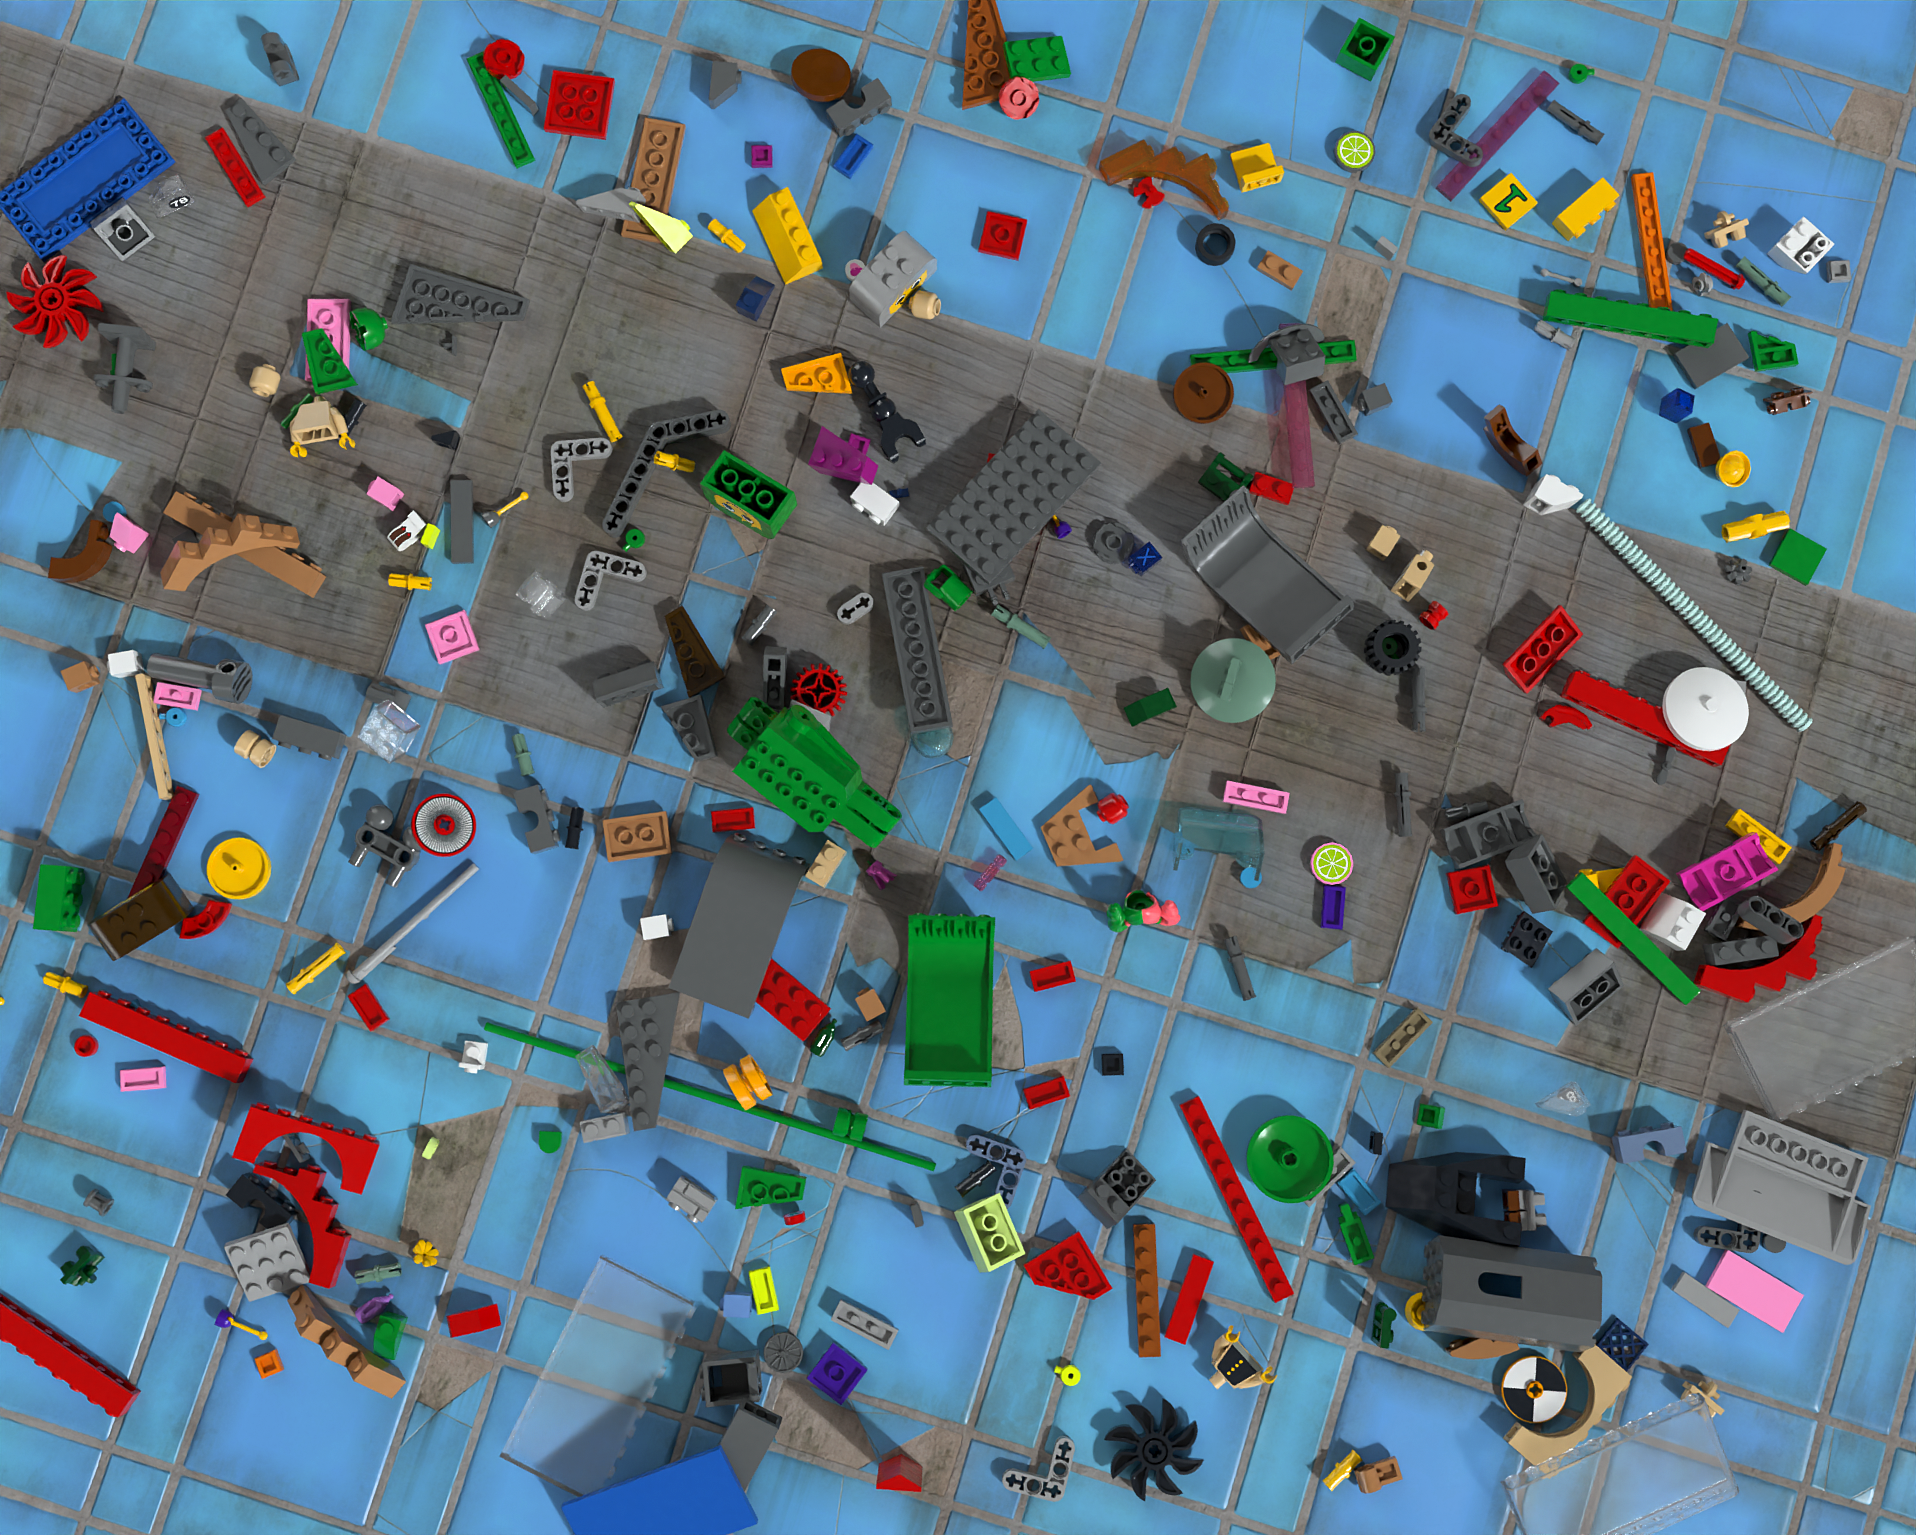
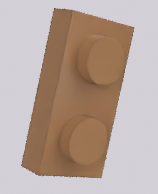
M1269 250L1256 269L1291 291L1303 273L1301 269Z

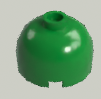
M365 307L349 312L350 324L357 333L355 338L361 349L366 351L378 347L384 341L385 329H388L385 318L380 317L373 309Z

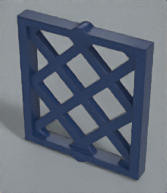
M1619 1318L1605 1331V1334L1596 1344L1626 1372L1649 1345ZM1618 1325L1619 1333H1612L1613 1328ZM1622 1326L1629 1332H1622ZM1623 1335H1630L1631 1343H1623ZM1633 1335L1641 1342H1634ZM1612 1336H1619L1620 1344H1613ZM1609 1337V1344L1602 1345L1605 1338ZM1634 1345H1642L1638 1353H1635ZM1624 1346H1631L1632 1354H1625ZM1613 1347H1621V1354L1614 1355ZM1603 1348H1610V1354ZM1625 1357H1632L1630 1363L1626 1365ZM1615 1358H1622V1364Z

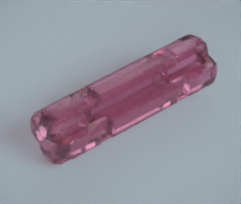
M997 855L993 860L994 862L980 875L981 878L975 881L974 887L983 891L987 886L986 884L990 883L1000 871L999 868L1006 864L1007 860L1002 855Z

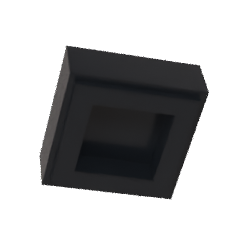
M1123 1053L1101 1054L1102 1076L1124 1075Z
M1378 1131L1370 1132V1153L1382 1155L1383 1133Z

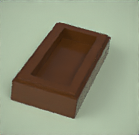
M1709 422L1687 429L1699 468L1717 464L1721 457Z

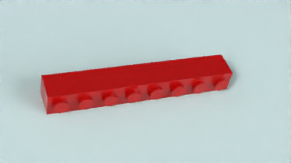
M1578 670V672L1575 671L1569 674L1560 697L1664 745L1674 747L1676 750L1712 767L1722 765L1730 745L1715 751H1702L1691 748L1678 740L1670 731L1664 719L1663 707H1654L1649 705L1648 701L1644 698H1634L1628 695L1629 692L1624 689H1614L1604 680L1590 678V674L1585 671Z
M107 991L89 992L79 1014L80 1017L233 1083H243L254 1059L247 1056L248 1052L238 1048L235 1050L228 1048V1043L216 1040V1042L209 1040V1035L197 1031L195 1034L189 1031L190 1027L184 1024L177 1023V1025L169 1022V1018L162 1015H157V1017L151 1015V1011L144 1007L138 1006L135 1009V1007L130 1006V1001L122 998L116 1000Z
M0 1293L1 1341L14 1345L17 1352L34 1359V1363L37 1366L50 1370L53 1377L64 1380L70 1384L69 1387L72 1390L86 1395L89 1402L95 1405L99 1404L108 1415L118 1418L127 1413L141 1390Z

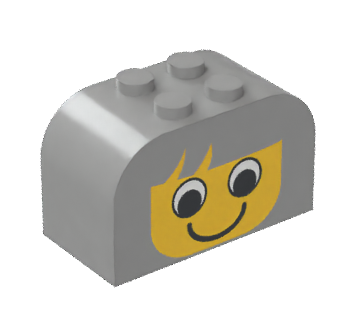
M902 231L856 276L849 288L850 301L881 328L937 271V259L907 231Z

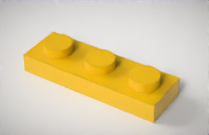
M1737 809L1725 825V827L1740 838L1751 832L1757 833L1766 855L1776 865L1782 862L1792 848L1741 809Z

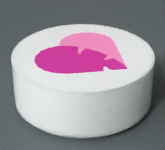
M857 259L849 261L845 267L847 278L854 281L856 276L865 267L864 263Z

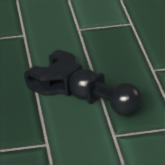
M866 361L855 362L849 369V380L854 386L863 388L870 399L868 407L870 408L872 418L880 423V428L883 431L880 447L888 460L893 464L898 461L899 453L896 450L895 442L900 438H910L917 447L926 445V439L918 424L910 419L902 418L898 412L896 413L895 403L887 398L886 392L882 394L879 392L873 382L875 371L872 365Z

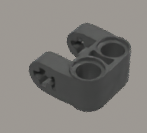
M275 32L262 35L261 42L266 51L273 78L279 87L298 81L299 75L293 57L280 35Z

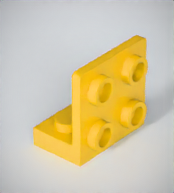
M1269 143L1233 152L1230 155L1241 193L1281 182L1284 175L1283 166H1276Z

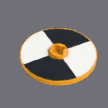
M1525 1356L1514 1361L1505 1371L1501 1382V1394L1506 1407L1517 1418L1529 1423H1542L1555 1417L1563 1408L1567 1397V1384L1563 1373L1553 1362L1540 1356ZM1535 1384V1386L1539 1388V1391H1535L1533 1395V1393L1529 1391V1388H1532Z

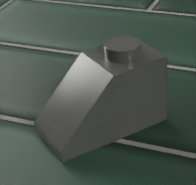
M713 61L709 93L711 109H716L737 92L738 84L742 83V71H739L737 63Z

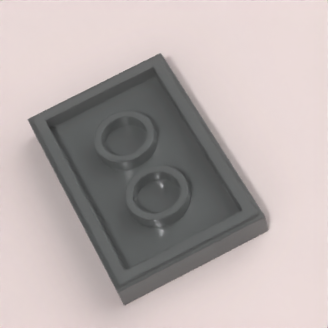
M1728 323L1716 329L1714 344L1709 348L1688 345L1673 354V357L1694 390L1750 358Z

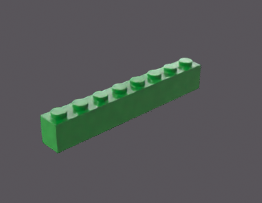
M1560 289L1551 291L1546 297L1542 321L1709 348L1714 344L1718 319L1712 318V315L1709 314L1693 315L1690 311L1686 310L1675 312L1670 311L1668 307L1651 308L1648 304L1644 303L1633 305L1628 304L1629 302L1626 300L1609 301L1608 298L1602 296L1591 298L1587 297L1584 293L1567 294L1566 291Z

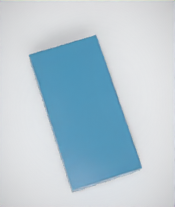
M1354 1168L1336 1181L1364 1216L1382 1203Z

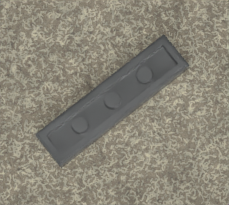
M451 480V563L472 564L474 563L473 481Z

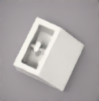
M1802 217L1774 245L1767 255L1782 268L1807 274L1832 248L1834 243L1805 217Z
M1546 474L1534 484L1523 505L1540 515L1570 508L1582 499L1584 494L1580 493L1579 489L1575 486H1567L1560 482L1561 480L1557 476Z

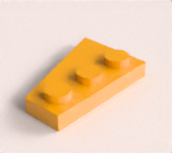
M841 353L781 369L787 391L852 394Z

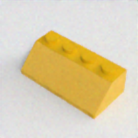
M788 187L768 195L752 210L785 285L823 269L822 260Z

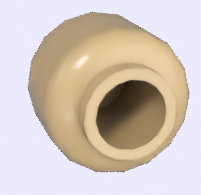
M920 290L915 293L914 297L910 298L909 309H912L913 316L931 320L935 315L939 314L941 301L935 293Z
M263 364V366H257L253 369L249 385L255 394L269 397V395L276 393L280 382V375L275 371V367Z

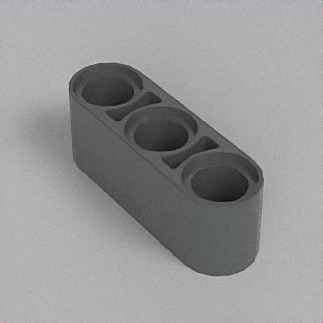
M1753 896L1738 906V914L1742 919L1779 943L1788 944L1803 935L1804 929L1799 921L1762 897Z

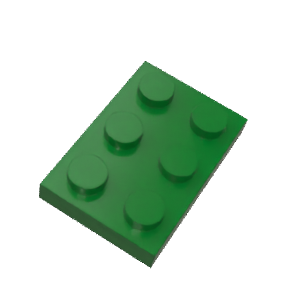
M1062 36L1008 41L1003 44L1010 79L1025 77L1035 82L1069 78L1071 75Z

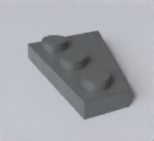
M702 695L661 706L696 762L718 757Z

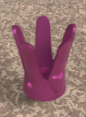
M878 860L873 864L867 861L870 867L866 872L869 876L873 877L880 891L885 889L883 881L888 883L889 880H894L893 876H897L884 868Z

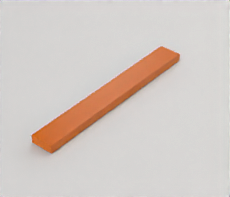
M1653 172L1633 174L1631 176L1648 304L1651 308L1668 307L1670 311H1673Z

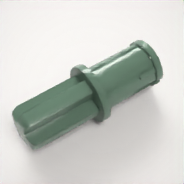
M524 734L512 736L516 752L514 757L518 760L521 776L534 774L535 771L530 758L531 752L528 751Z

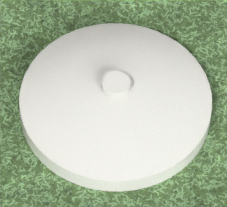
M1698 667L1683 672L1669 684L1663 697V715L1668 728L1678 740L1691 748L1702 751H1715L1725 748L1735 742L1746 728L1749 716L1746 696L1733 678L1717 669Z

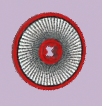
M435 794L423 800L416 807L411 820V830L415 841L424 851L437 857H451L464 851L473 841L476 833V819L472 809L461 798L451 794ZM441 820L444 823L448 822L449 826L446 827L447 830H445L444 828L440 829L439 825L441 824Z

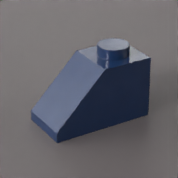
M756 276L744 288L736 304L738 313L757 322L775 285Z

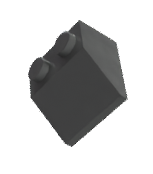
M124 197L90 222L94 231L121 261H124L155 238L153 232Z

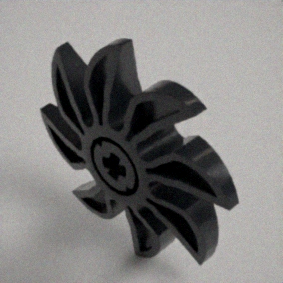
M1162 1398V1415L1160 1427L1157 1430L1153 1429L1154 1418L1146 1407L1139 1404L1126 1405L1125 1407L1138 1420L1144 1431L1142 1434H1137L1130 1425L1122 1424L1115 1426L1106 1434L1104 1440L1127 1442L1136 1445L1134 1449H1120L1114 1455L1110 1466L1112 1479L1135 1461H1140V1464L1131 1472L1130 1480L1135 1494L1141 1500L1145 1501L1146 1481L1150 1470H1155L1154 1483L1163 1493L1173 1496L1183 1494L1167 1475L1164 1468L1167 1465H1171L1178 1474L1188 1475L1195 1472L1202 1465L1204 1459L1173 1455L1174 1450H1188L1194 1444L1198 1433L1196 1421L1194 1420L1173 1438H1168V1435L1177 1427L1178 1423L1176 1411L1169 1401ZM1152 1445H1156L1159 1449L1158 1452L1155 1451L1156 1454H1152L1149 1450L1150 1447L1153 1448Z

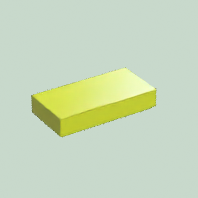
M771 1267L750 1270L749 1277L757 1315L779 1310Z

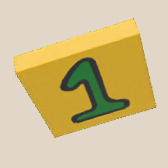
M1512 173L1508 174L1479 199V202L1505 231L1538 204Z

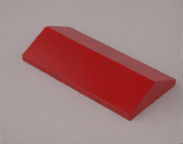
M1558 605L1502 664L1507 677L1526 694L1583 635L1561 605Z
M903 1454L881 1462L878 1468L876 1489L921 1492L923 1467Z

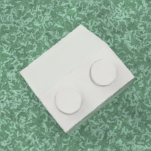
M1661 893L1651 907L1640 929L1676 951L1686 950L1706 913L1688 902Z

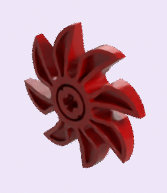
M65 255L54 257L45 264L42 273L46 282L43 285L40 283L31 263L28 262L21 272V282L25 289L35 294L32 298L6 291L9 303L16 310L23 314H32L30 317L12 326L23 334L36 335L44 332L48 326L43 344L44 348L55 347L65 340L68 334L65 325L66 319L71 322L81 342L86 338L89 332V321L82 312L75 310L77 306L104 312L102 302L97 296L85 289L78 290L81 286L96 279L97 276L85 269H73L67 271L62 278L67 260Z

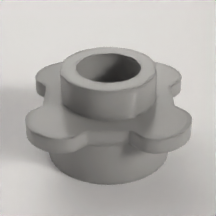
M1700 273L1699 277H1694L1692 280L1693 288L1698 297L1703 296L1705 292L1711 291L1713 287L1712 278L1706 275V273Z

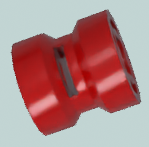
M1432 601L1428 606V610L1423 611L1419 615V620L1430 630H1435L1440 620H1444L1449 614L1441 604Z

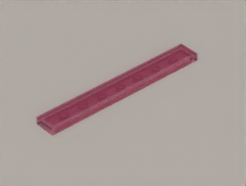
M1544 70L1476 143L1483 151L1481 163L1476 167H1469L1459 162L1440 182L1436 190L1451 202L1560 83ZM1474 153L1473 155H1470L1469 158L1473 159L1474 157H1477V154Z
M1300 323L1280 324L1278 329ZM1302 380L1288 385L1283 384L1292 488H1313L1315 482L1306 381Z

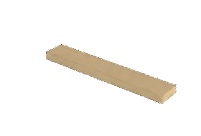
M142 673L135 675L158 795L159 799L171 800L174 791L157 704L153 703L155 693L152 678Z

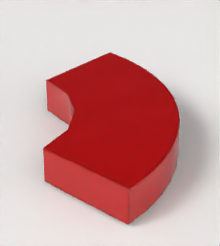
M208 900L205 909L200 914L183 919L179 939H196L214 932L227 918L232 904Z

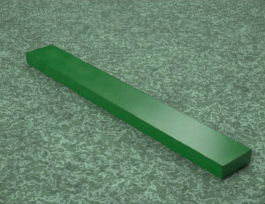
M1355 340L1318 343L1325 354L1324 365L1356 362L1357 360ZM1270 347L1265 348L1261 352L1257 361L1248 363V358L1252 349L1191 354L1190 366L1197 363H1211L1219 366L1226 373L1277 369V357Z
M1582 872L1566 886L1683 1005L1686 1006L1701 991Z

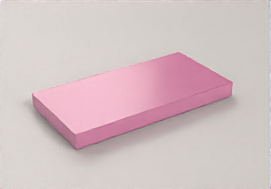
M308 299L307 332L322 328L349 369L350 299ZM306 355L305 380L312 382Z
M1726 1249L1705 1285L1711 1291L1782 1333L1785 1331L1804 1296Z

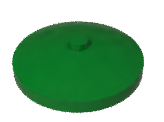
M1282 1115L1266 1121L1254 1132L1246 1151V1165L1250 1178L1263 1194L1283 1203H1300L1313 1198L1326 1186L1333 1171L1334 1156L1328 1137L1315 1123L1299 1116Z

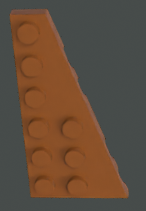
M968 0L962 110L998 101L1002 85L1010 79L1003 50V44L1007 42L995 0Z

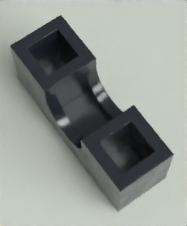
M255 1173L242 1174L226 1194L228 1198L242 1209L249 1207L255 1199L260 1200L265 1206V1214L259 1223L266 1229L288 1222L290 1224L298 1215V1212L294 1210L295 1206L290 1201L282 1200L278 1196L279 1193L274 1188L265 1186L261 1182L262 1178Z

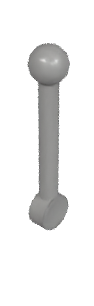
M1542 269L1540 272L1543 277L1550 276L1573 283L1575 287L1582 285L1580 278H1568L1549 272L1548 269Z

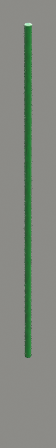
M487 1022L485 1025V1031L626 1075L625 1065ZM665 1078L664 1087L934 1172L936 1166L934 1162L864 1140L862 1142L852 1140L848 1135L845 1137L833 1135L832 1130L756 1106L745 1110L737 1100Z

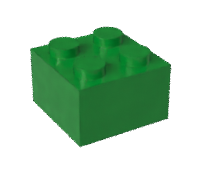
M1358 18L1335 63L1371 82L1389 51L1395 36Z

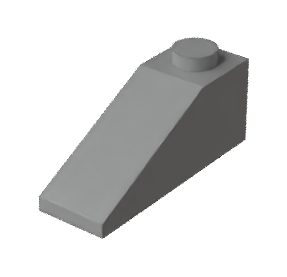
M629 187L628 189L618 188L579 199L576 205L586 213L640 223L641 218L629 206V203L632 201L645 206L646 199L639 189Z

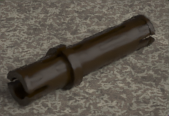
M1858 801L1855 802L1835 821L1825 825L1822 831L1809 841L1810 845L1815 850L1820 851L1830 841L1836 840L1844 829L1867 812L1865 805Z

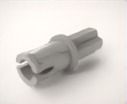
M1542 320L1538 321L1534 328L1536 332L1549 338V342H1555L1568 351L1576 340L1562 332L1561 328L1558 327L1556 329Z

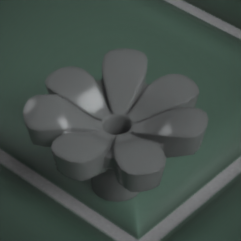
M1731 559L1729 561L1730 565L1724 567V570L1730 573L1726 576V580L1732 581L1735 579L1734 583L1737 586L1741 585L1742 580L1748 582L1751 579L1749 574L1752 572V568L1746 565V559H1741L1739 562L1737 559Z

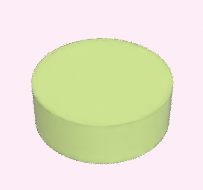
M432 1137L422 1157L428 1160L431 1159L440 1141Z

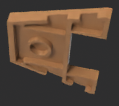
M1091 784L1040 827L1057 867L1123 861L1116 843L1095 851L1080 816L1079 810L1098 803Z

